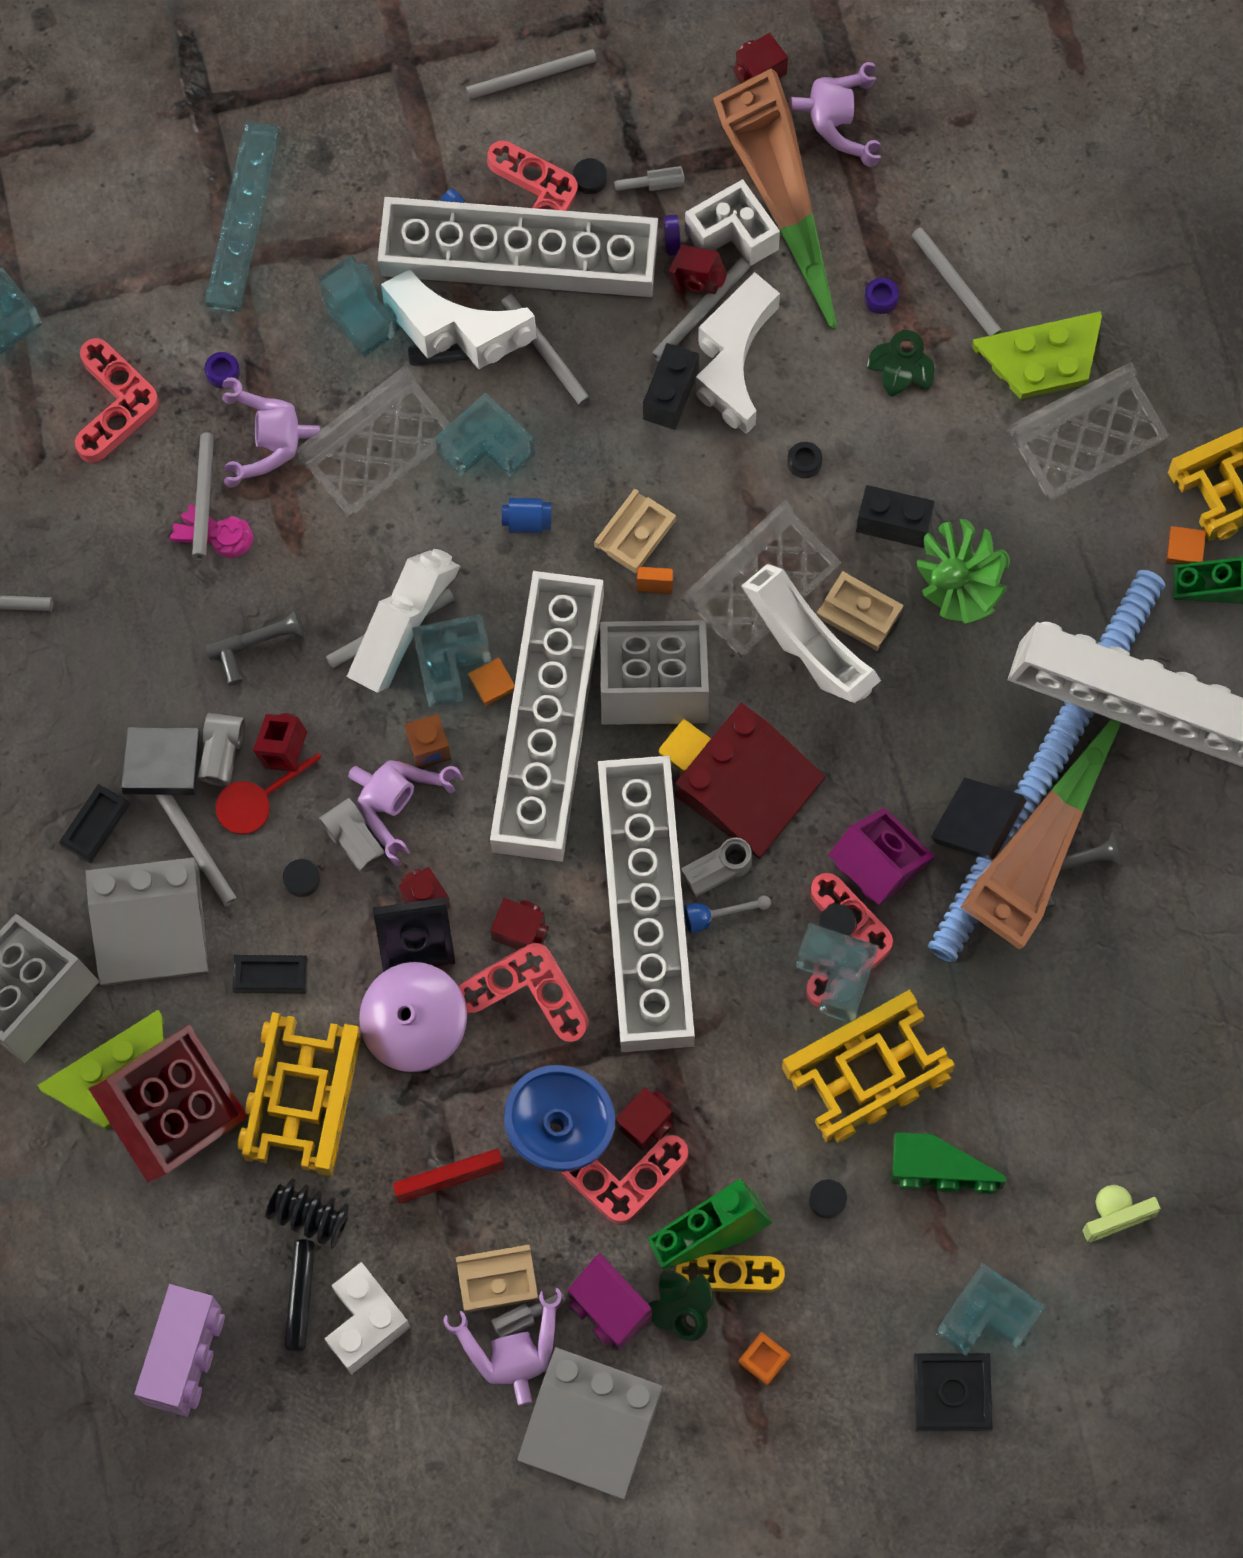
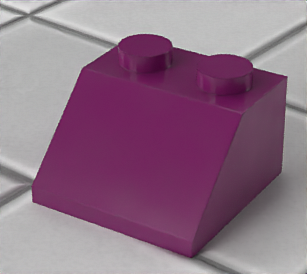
M885 807L851 825L828 854L836 863L837 868L858 884L863 894L869 899L874 900L878 905L895 896L935 857Z
M601 1253L594 1257L567 1289L568 1297L571 1299L567 1303L570 1309L581 1320L585 1317L590 1319L596 1326L593 1333L607 1348L613 1344L618 1351L621 1350L652 1320V1308Z

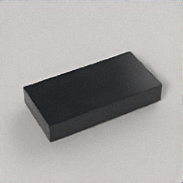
M98 784L59 841L60 846L91 863L129 807L128 800Z
M234 955L232 990L234 993L306 994L307 955Z

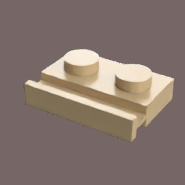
M634 489L594 541V546L597 549H602L609 557L636 574L638 568L642 567L676 522V515L649 497H644L637 489Z
M842 571L816 615L820 620L878 651L882 641L886 638L901 614L904 605Z
M530 1245L456 1257L465 1313L539 1300Z

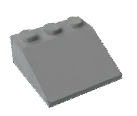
M706 620L600 622L601 725L680 724L683 719L691 724L708 723L709 683Z
M194 857L85 870L88 908L100 986L209 973L200 871Z
M15 914L0 930V1044L22 1062L26 1063L99 983V980L76 956L18 914Z
M555 1347L517 1461L624 1500L662 1396L663 1386Z

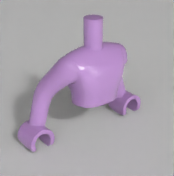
M871 62L864 63L858 74L839 78H819L813 83L810 98L791 97L789 101L791 111L810 112L816 131L831 146L844 153L860 157L863 164L868 167H873L879 163L881 156L872 155L870 152L878 151L881 144L876 140L867 142L865 146L844 138L835 127L841 124L852 123L854 95L853 90L848 88L860 86L861 88L868 89L875 84L876 77L865 75L872 74L876 69L875 64Z
M227 378L223 382L222 387L230 388L235 392L223 395L222 399L225 403L233 404L238 401L260 410L256 412L255 417L256 447H264L274 451L270 456L248 465L241 466V464L235 461L228 462L224 467V471L234 472L237 477H226L224 484L227 487H236L241 479L266 474L291 460L296 454L299 439L319 440L320 426L298 425L295 407L291 403L279 399L264 398L242 391V385L236 378Z
M394 760L385 762L373 775L357 766L352 767L348 775L351 780L364 786L356 802L357 808L374 836L385 847V853L390 862L397 867L401 865V862L394 855L399 851H404L407 854L410 852L402 840L393 838L376 812H385L395 816L404 808L414 792V785L406 779L417 783L444 786L448 793L456 791L453 785L449 783L451 779L464 780L459 769L454 766H448L441 773H437Z
M556 1288L558 1298L553 1304H548L544 1301L542 1291L539 1295L543 1313L538 1351L531 1340L529 1332L513 1334L491 1341L492 1355L490 1361L467 1328L468 1320L462 1311H460L462 1323L458 1327H451L448 1316L445 1315L444 1324L447 1330L457 1335L470 1360L489 1383L500 1385L513 1384L518 1406L528 1405L533 1402L528 1380L547 1371L553 1352L556 1310L561 1307L563 1302L562 1294L558 1288Z

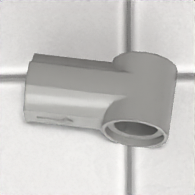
M210 712L207 714L203 730V743L205 746L198 775L199 781L220 787L230 784L236 750L241 748L244 738L245 718Z
M347 798L319 817V821L336 845L338 843L341 845L360 873L370 871L386 857L384 850L365 826V819L350 798Z
M730 838L720 848L681 868V872L695 897L733 877H741L747 874L752 867L750 845L741 838ZM735 850L743 852L746 856L745 860L737 865L731 864L726 860L727 855Z

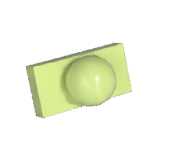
M1109 1185L1101 1189L1096 1197V1208L1102 1217L1086 1223L1082 1231L1087 1242L1091 1243L1153 1219L1161 1208L1156 1197L1133 1205L1131 1195L1125 1188L1118 1185Z

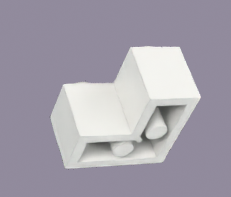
M743 179L685 212V232L697 248L714 251L732 240L750 266L779 250L780 230Z
M362 1262L332 1285L336 1295L353 1316L324 1338L351 1375L410 1329L408 1320Z

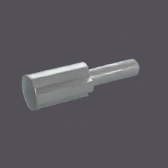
M678 166L647 171V176L616 180L614 184L617 191L649 186V191L682 187L684 186L685 178L682 167Z
M561 1293V1294H562V1297H563V1302H562V1304H563V1303H565L566 1299H565L563 1293ZM556 1294L544 1301L548 1304H553L557 1301L558 1295ZM540 1302L528 1308L525 1303L491 1320L497 1337L513 1335L535 1324L533 1318L543 1313L542 1304Z

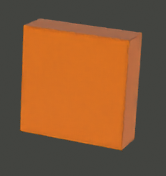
M1171 526L1166 563L1187 564L1203 562L1206 531Z
M638 568L637 592L672 594V569Z
M500 658L468 673V678L485 707L514 692L515 684Z
M761 1331L738 1360V1363L768 1386L790 1359L791 1354Z

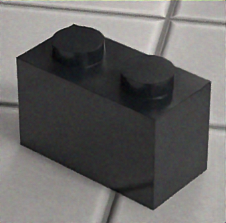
M666 343L643 401V420L676 430L699 372V353Z
M866 485L858 515L856 532L924 548V537L929 530L935 501Z

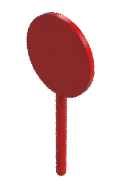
M316 753L300 764L297 772L290 771L264 790L248 781L234 782L225 787L216 801V814L222 826L235 834H250L260 829L269 816L270 805L267 796L319 761L322 757L321 754Z

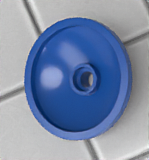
M550 1065L527 1073L513 1086L504 1108V1126L512 1146L524 1159L533 1165L551 1171H573L591 1164L604 1153L613 1136L615 1112L607 1091L591 1075L570 1066ZM558 1124L561 1126L562 1131L555 1132L550 1128V1125Z

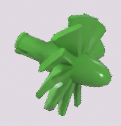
M960 519L963 534L962 546L954 539L951 522L942 523L938 530L947 540L949 553L942 549L930 533H927L924 537L926 555L941 558L943 562L938 564L917 559V568L930 585L922 590L923 595L941 608L939 615L945 619L970 623L995 612L993 607L1006 592L1007 586L999 583L1003 571L1007 570L1010 566V558L1007 552L1002 549L993 552L991 533L987 529L983 531L977 551L973 552L971 541L975 528L967 519Z

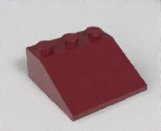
M740 703L675 782V797L730 838L745 840L750 845L752 854L760 859L823 782L825 776L769 722L743 703Z
M190 1024L115 1070L88 1089L147 1182L168 1174L248 1118L245 1110Z

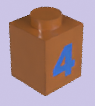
M438 714L404 724L406 737L417 768L423 769L451 760L449 744Z

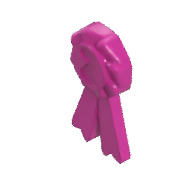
M190 504L188 511L182 513L181 517L185 523L191 526L173 524L174 532L169 537L172 542L193 543L195 506ZM230 516L227 519L216 522L209 517L207 543L212 544L216 554L232 559L245 554L249 550L254 540V535L247 521Z

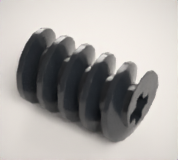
M292 1178L285 1186L280 1183L269 1200L265 1218L270 1220L277 1215V1223L281 1226L286 1225L291 1220V1230L298 1232L304 1227V1236L307 1238H312L318 1232V1243L323 1245L331 1239V1248L333 1249L346 1226L349 1204L345 1203L336 1211L334 1210L336 1198L332 1197L324 1205L321 1204V1191H318L312 1198H309L308 1185L305 1184L299 1192H296L295 1179Z

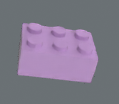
M169 1284L134 1393L144 1405L188 1417L191 1408H197L202 1393V1387H199L198 1383L202 1372H208L213 1359V1351L209 1350L213 1335H220L225 1315L221 1314L222 1308L213 1296Z

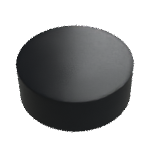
M587 158L578 162L574 167L573 176L577 181V189L585 194H595L605 187L607 170L601 161Z
M810 442L795 444L788 453L787 464L790 472L799 478L815 476L822 466L821 450Z
M297 859L290 862L284 869L283 882L288 892L292 895L306 897L317 890L320 876L317 867L311 861Z
M833 904L825 908L821 913L819 926L827 938L840 942L849 939L854 934L857 927V919L853 911L847 906Z
M826 1179L819 1181L810 1192V1207L816 1215L822 1218L830 1219L837 1217L846 1206V1191L835 1180Z

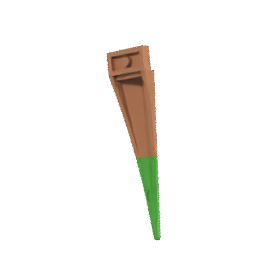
M770 68L714 97L713 100L723 129L778 225L829 326L836 329V319L789 103L786 101L778 74Z
M1114 719L1109 720L980 874L960 906L964 911L1018 949L1026 945L1044 915L1073 835L1122 722Z

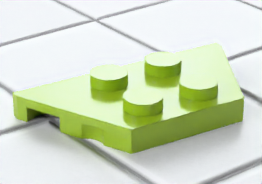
M1099 311L973 339L972 348L977 354L981 353L992 365V370L1000 379L1008 382L1009 388L1020 400L1087 385L1102 314Z
M159 1010L155 1011L37 1086L43 1094L61 1102L67 1108L79 1115L85 1116L103 1129L111 1128V1124L88 1089L164 1040L162 1014Z

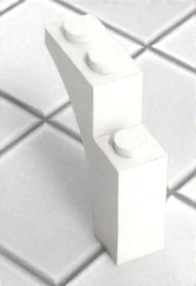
M411 269L381 284L384 307L427 359L439 352L446 351L457 343L476 367L481 369L490 363L497 362L503 356L519 347L528 345L537 338L535 316L527 307L508 311H485L464 307L434 293L418 279Z
M755 272L699 326L698 334L700 348L705 354L714 359L696 376V394L706 406L711 407L713 405L719 410L728 425L734 429L739 427L746 434L756 425L757 411L750 400L745 385L743 371L745 358L760 328L779 309L780 293Z
M433 549V551L429 550L407 559L392 596L378 603L347 674L348 678L377 693L389 688L417 629L437 598L455 579L460 565L451 561V555L442 550Z
M767 564L742 585L743 590L782 649L801 658L821 690L856 703L866 698L872 692V688L881 681L874 669L855 656L824 625L800 595L784 569Z

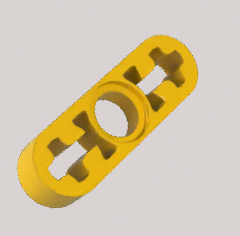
M708 1254L679 1264L676 1267V1272L683 1275L689 1281V1276L682 1274V1270L689 1268V1263H697V1269L709 1271L708 1263H716L713 1272L715 1283H710L712 1291L771 1293L781 1287L785 1276L782 1263L771 1256ZM728 1263L737 1265L741 1270L740 1279L732 1284L724 1282L719 1275L721 1267ZM746 1264H753L752 1272H763L764 1266L769 1265L772 1272L778 1273V1277H773L771 1284H765L763 1277L752 1276V1284H745L747 1279Z

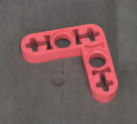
M497 141L489 147L487 153L489 169L500 177L539 196L532 208L562 211L570 209L578 188L577 181L573 175L511 142ZM503 152L507 153L508 161L504 160L501 164L496 162V155L501 156ZM520 159L517 172H513L514 164L517 165V160ZM535 166L540 169L542 176L535 181L527 180L523 175V170L526 167ZM549 174L551 175V182H548L547 188H544L543 186ZM563 183L568 185L567 191L562 192L561 195L556 193V186L560 187Z
M99 338L86 341L81 346L80 357L86 370L116 400L76 436L75 447L78 455L82 460L89 463L99 462L154 415L159 407V399L153 386L106 341ZM91 352L102 353L104 361L108 364L105 369L97 358L91 359ZM117 371H125L129 374L127 382L122 385H114L110 382V378ZM138 396L143 398L148 396L149 403L147 405L144 403L138 404L136 398ZM125 406H128L130 411H134L135 417L131 416L130 412L128 411V409L125 408ZM119 415L127 419L126 425L120 430H112L108 427V421L114 416ZM102 428L110 439L106 440L104 434L101 436L99 429ZM88 440L92 443L97 441L98 448L96 450L92 448L87 449L85 442Z
M822 873L812 881L810 890L812 901L822 912L828 906L835 904V901L829 895L819 896L821 884L825 887L832 884L834 886V897L840 902L842 897L845 896L847 899L840 904L848 908L857 909L862 916V920L857 924L854 934L848 939L850 943L808 980L806 988L807 998L811 1004L820 1008L833 1005L883 961L891 952L893 943L892 934L839 877L831 873ZM872 936L875 939L880 936L883 937L882 946L884 949L880 950V948L874 947L869 951L867 958L871 961L867 963L861 952L869 946V937ZM847 957L856 959L860 964V970L854 975L844 974L839 968V963L842 959ZM830 970L833 971L835 977L840 982L844 983L843 986H840L838 980L830 986L829 994L831 996L829 997L824 994L820 996L815 995L816 983L824 986L832 979V974L828 972Z
M532 943L467 978L459 985L463 996L468 992L467 987L472 991L481 988L485 984V981L481 979L482 977H485L487 987L489 988V990L483 992L478 997V1004L473 999L469 1001L465 999L467 1013L479 1012L528 985L560 1039L568 1042L577 1041L585 1034L589 1026L588 1016L548 948L540 943ZM530 952L534 957L540 955L543 958L539 964L540 969L532 965L520 973L518 967L530 958ZM506 969L510 971L513 976V983L510 987L504 988L496 984L494 980L496 970ZM555 983L561 987L563 997L560 1001L551 1002L546 999L543 993V988L546 984ZM567 1001L571 1005L565 1010L571 1020L577 1018L580 1022L576 1027L577 1032H574L572 1028L565 1029L563 1027L567 1019L562 1010L558 1015L553 1011L560 1009Z
M674 1135L665 1136L652 1147L621 1181L598 1160L581 1168L576 1178L571 1175L576 1170L557 1172L608 1220L614 1224L623 1225L632 1221L684 1167L688 1159L687 1144L680 1137ZM665 1146L670 1149L678 1146L680 1148L678 1151L680 1159L676 1161L671 1158L663 1165V1169L668 1171L666 1175L662 1174L657 1165L649 1162L652 1158H655L659 1164L665 1157L663 1149ZM644 1170L653 1172L657 1177L655 1186L648 1190L638 1187L635 1181L638 1173ZM589 1172L602 1174L605 1180L603 1187L597 1191L588 1190L583 1185L585 1175ZM611 1185L616 1187V1189L612 1190V1196L620 1202L624 1199L629 1200L627 1204L629 1212L627 1214L621 1211L614 1214V1204L607 1197L603 1203L598 1200L607 1194Z

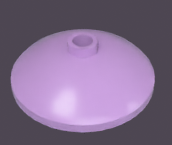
M419 962L399 964L379 975L366 991L360 1008V1030L367 1048L381 1063L404 1072L426 1071L447 1060L459 1046L467 1024L465 999L457 983L441 969ZM405 1008H410V1018L403 1021L401 1018L402 1011Z

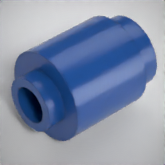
M509 498V505H502V526H509V533H542V530H551V502H543V498Z

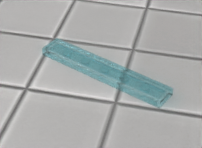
M245 121L205 299L206 307L240 312L280 130L278 125Z

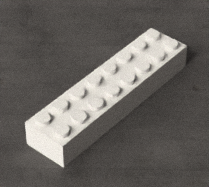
M385 197L377 261L381 276L395 277L411 269L418 279L652 297L658 242V218Z
M533 571L490 836L492 853L563 862L604 598L603 580Z
M1036 622L1019 642L1007 679L1008 681L1243 767V698L1231 694V690L1218 684L1209 686L1197 681V678L1190 673H1174L1164 669V666L1157 661L1150 659L1142 661L1129 656L1130 653L1122 648H1107L1096 644L1095 639L1087 635L1077 634L1074 636L1063 632L1059 625L1051 622Z
M670 756L598 761L621 1052L694 1047L695 1035Z

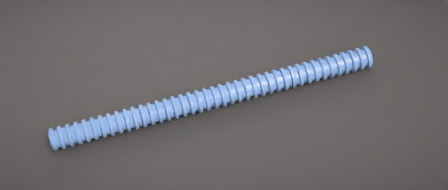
M1139 570L1135 575L1136 579H1133L1130 584L1131 588H1128L1126 591V597H1123L1121 600V606H1118L1116 609V615L1112 616L1111 624L1107 625L1106 633L1102 634L1101 642L1097 644L1107 648L1119 647L1128 652L1130 651L1129 645H1133L1135 642L1134 636H1138L1140 633L1139 627H1143L1145 624V618H1148L1150 615V609H1153L1156 604L1155 600H1158L1161 595L1160 591H1163L1166 586L1159 575L1149 570ZM1064 702L1065 706L1061 707L1060 715L1056 716L1055 724L1051 725L1049 729L1050 734H1046L1044 737L1045 743H1041L1038 748L1040 752H1036L1033 757L1034 761L1028 766L1030 771H1025L1023 775L1024 780H1020L1018 784L1019 789L1014 791L1015 793L1022 794L1027 802L1000 850L1047 796V792L1052 790V783L1058 780V773H1061L1064 769L1062 764L1068 762V755L1073 753V746L1078 744V737L1084 733L1083 727L1088 726V718H1092L1095 712ZM981 857L976 858L977 864L973 865L970 869L972 874L966 876L965 880L967 883L961 885V893L956 894V902L951 903L949 907L951 912H946L944 915L946 921L939 924L940 931H936L933 935L935 941L929 942L928 948L940 959L956 962L958 959L957 952H961L964 948L962 943L967 942L969 939L967 933H972L974 930L973 924L978 923L976 918L964 911L960 906L976 883V879L990 864L991 860Z

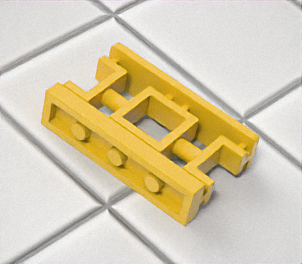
M1243 427L1173 458L1168 470L1173 483H1179V489L1182 493L1198 486L1211 510L1201 514L1199 519L1200 526L1206 530L1205 537L1208 541L1216 538L1225 540L1233 536L1238 531V528L1243 526V483L1234 470L1243 465ZM1220 463L1219 471L1225 481L1212 486L1204 470ZM1233 493L1241 509L1224 516L1226 508L1220 498Z
M911 990L900 994L783 1059L782 1070L787 1079L792 1081L796 1092L813 1083L828 1108V1112L817 1117L815 1120V1124L821 1130L822 1137L826 1143L833 1139L837 1143L846 1140L856 1133L854 1129L856 1126L865 1121L872 1125L887 1116L886 1110L898 1103L900 1107H904L919 1098L918 1092L924 1088L931 1086L932 1089H936L951 1080L949 1074L953 1072L955 1064L952 1059L947 1057L944 1047L927 1056L911 1029L924 1020V1014L918 1009L917 1000ZM906 1015L908 1016L898 1022L897 1026L905 1042L889 1049L880 1033L866 1040L870 1035ZM876 1048L892 1076L863 1091L847 1063ZM843 1050L845 1051L835 1057L834 1063L842 1077L826 1085L816 1068L802 1075L807 1070ZM914 1054L923 1071L935 1064L938 1065L899 1088H895L905 1081L906 1076L898 1062ZM850 1089L860 1106L874 1099V1102L831 1124V1122L842 1115V1111L834 1099L836 1096Z
M272 1012L270 1022L265 1021L262 1028L261 1043H265L263 1057H257L255 1061L253 1078L258 1080L255 1093L249 1092L245 1112L250 1114L248 1127L241 1128L238 1149L242 1150L245 1161L253 1162V1160L265 1164H267L270 1146L303 1151L301 1162L303 1170L317 1171L320 1175L332 1177L362 1036L359 1026L344 1024V1027H341L338 1024L331 1023L327 1041L294 1035L297 1024L295 1017H283L280 1013ZM281 1030H284L282 1039L284 1045L301 1048L298 1064L277 1062L275 1076H272ZM337 1040H341L332 1085L328 1086L330 1079L329 1071L312 1068L315 1051L335 1054ZM285 1075L318 1080L312 1112L279 1106ZM266 1100H268L267 1112L269 1116L286 1119L283 1134L278 1136L262 1133L260 1146L256 1147ZM325 1110L326 1114L317 1157H313L315 1150L314 1142L297 1139L300 1122L320 1125L322 1112Z

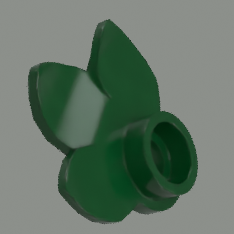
M902 330L896 333L889 343L877 345L868 357L867 368L873 371H882L883 386L890 397L905 390L911 381L920 388L929 390L934 380L935 368L933 361L923 352V340L914 331ZM909 341L913 344L914 348L911 352L905 353L900 349L901 343Z
M669 1270L663 1271L659 1281L660 1300L648 1303L652 1308L651 1321L660 1329L673 1330L680 1339L686 1341L698 1340L707 1331L708 1318L706 1313L713 1305V1292L709 1281L702 1274L689 1282L680 1273ZM687 1316H691L694 1319L695 1327L687 1323Z

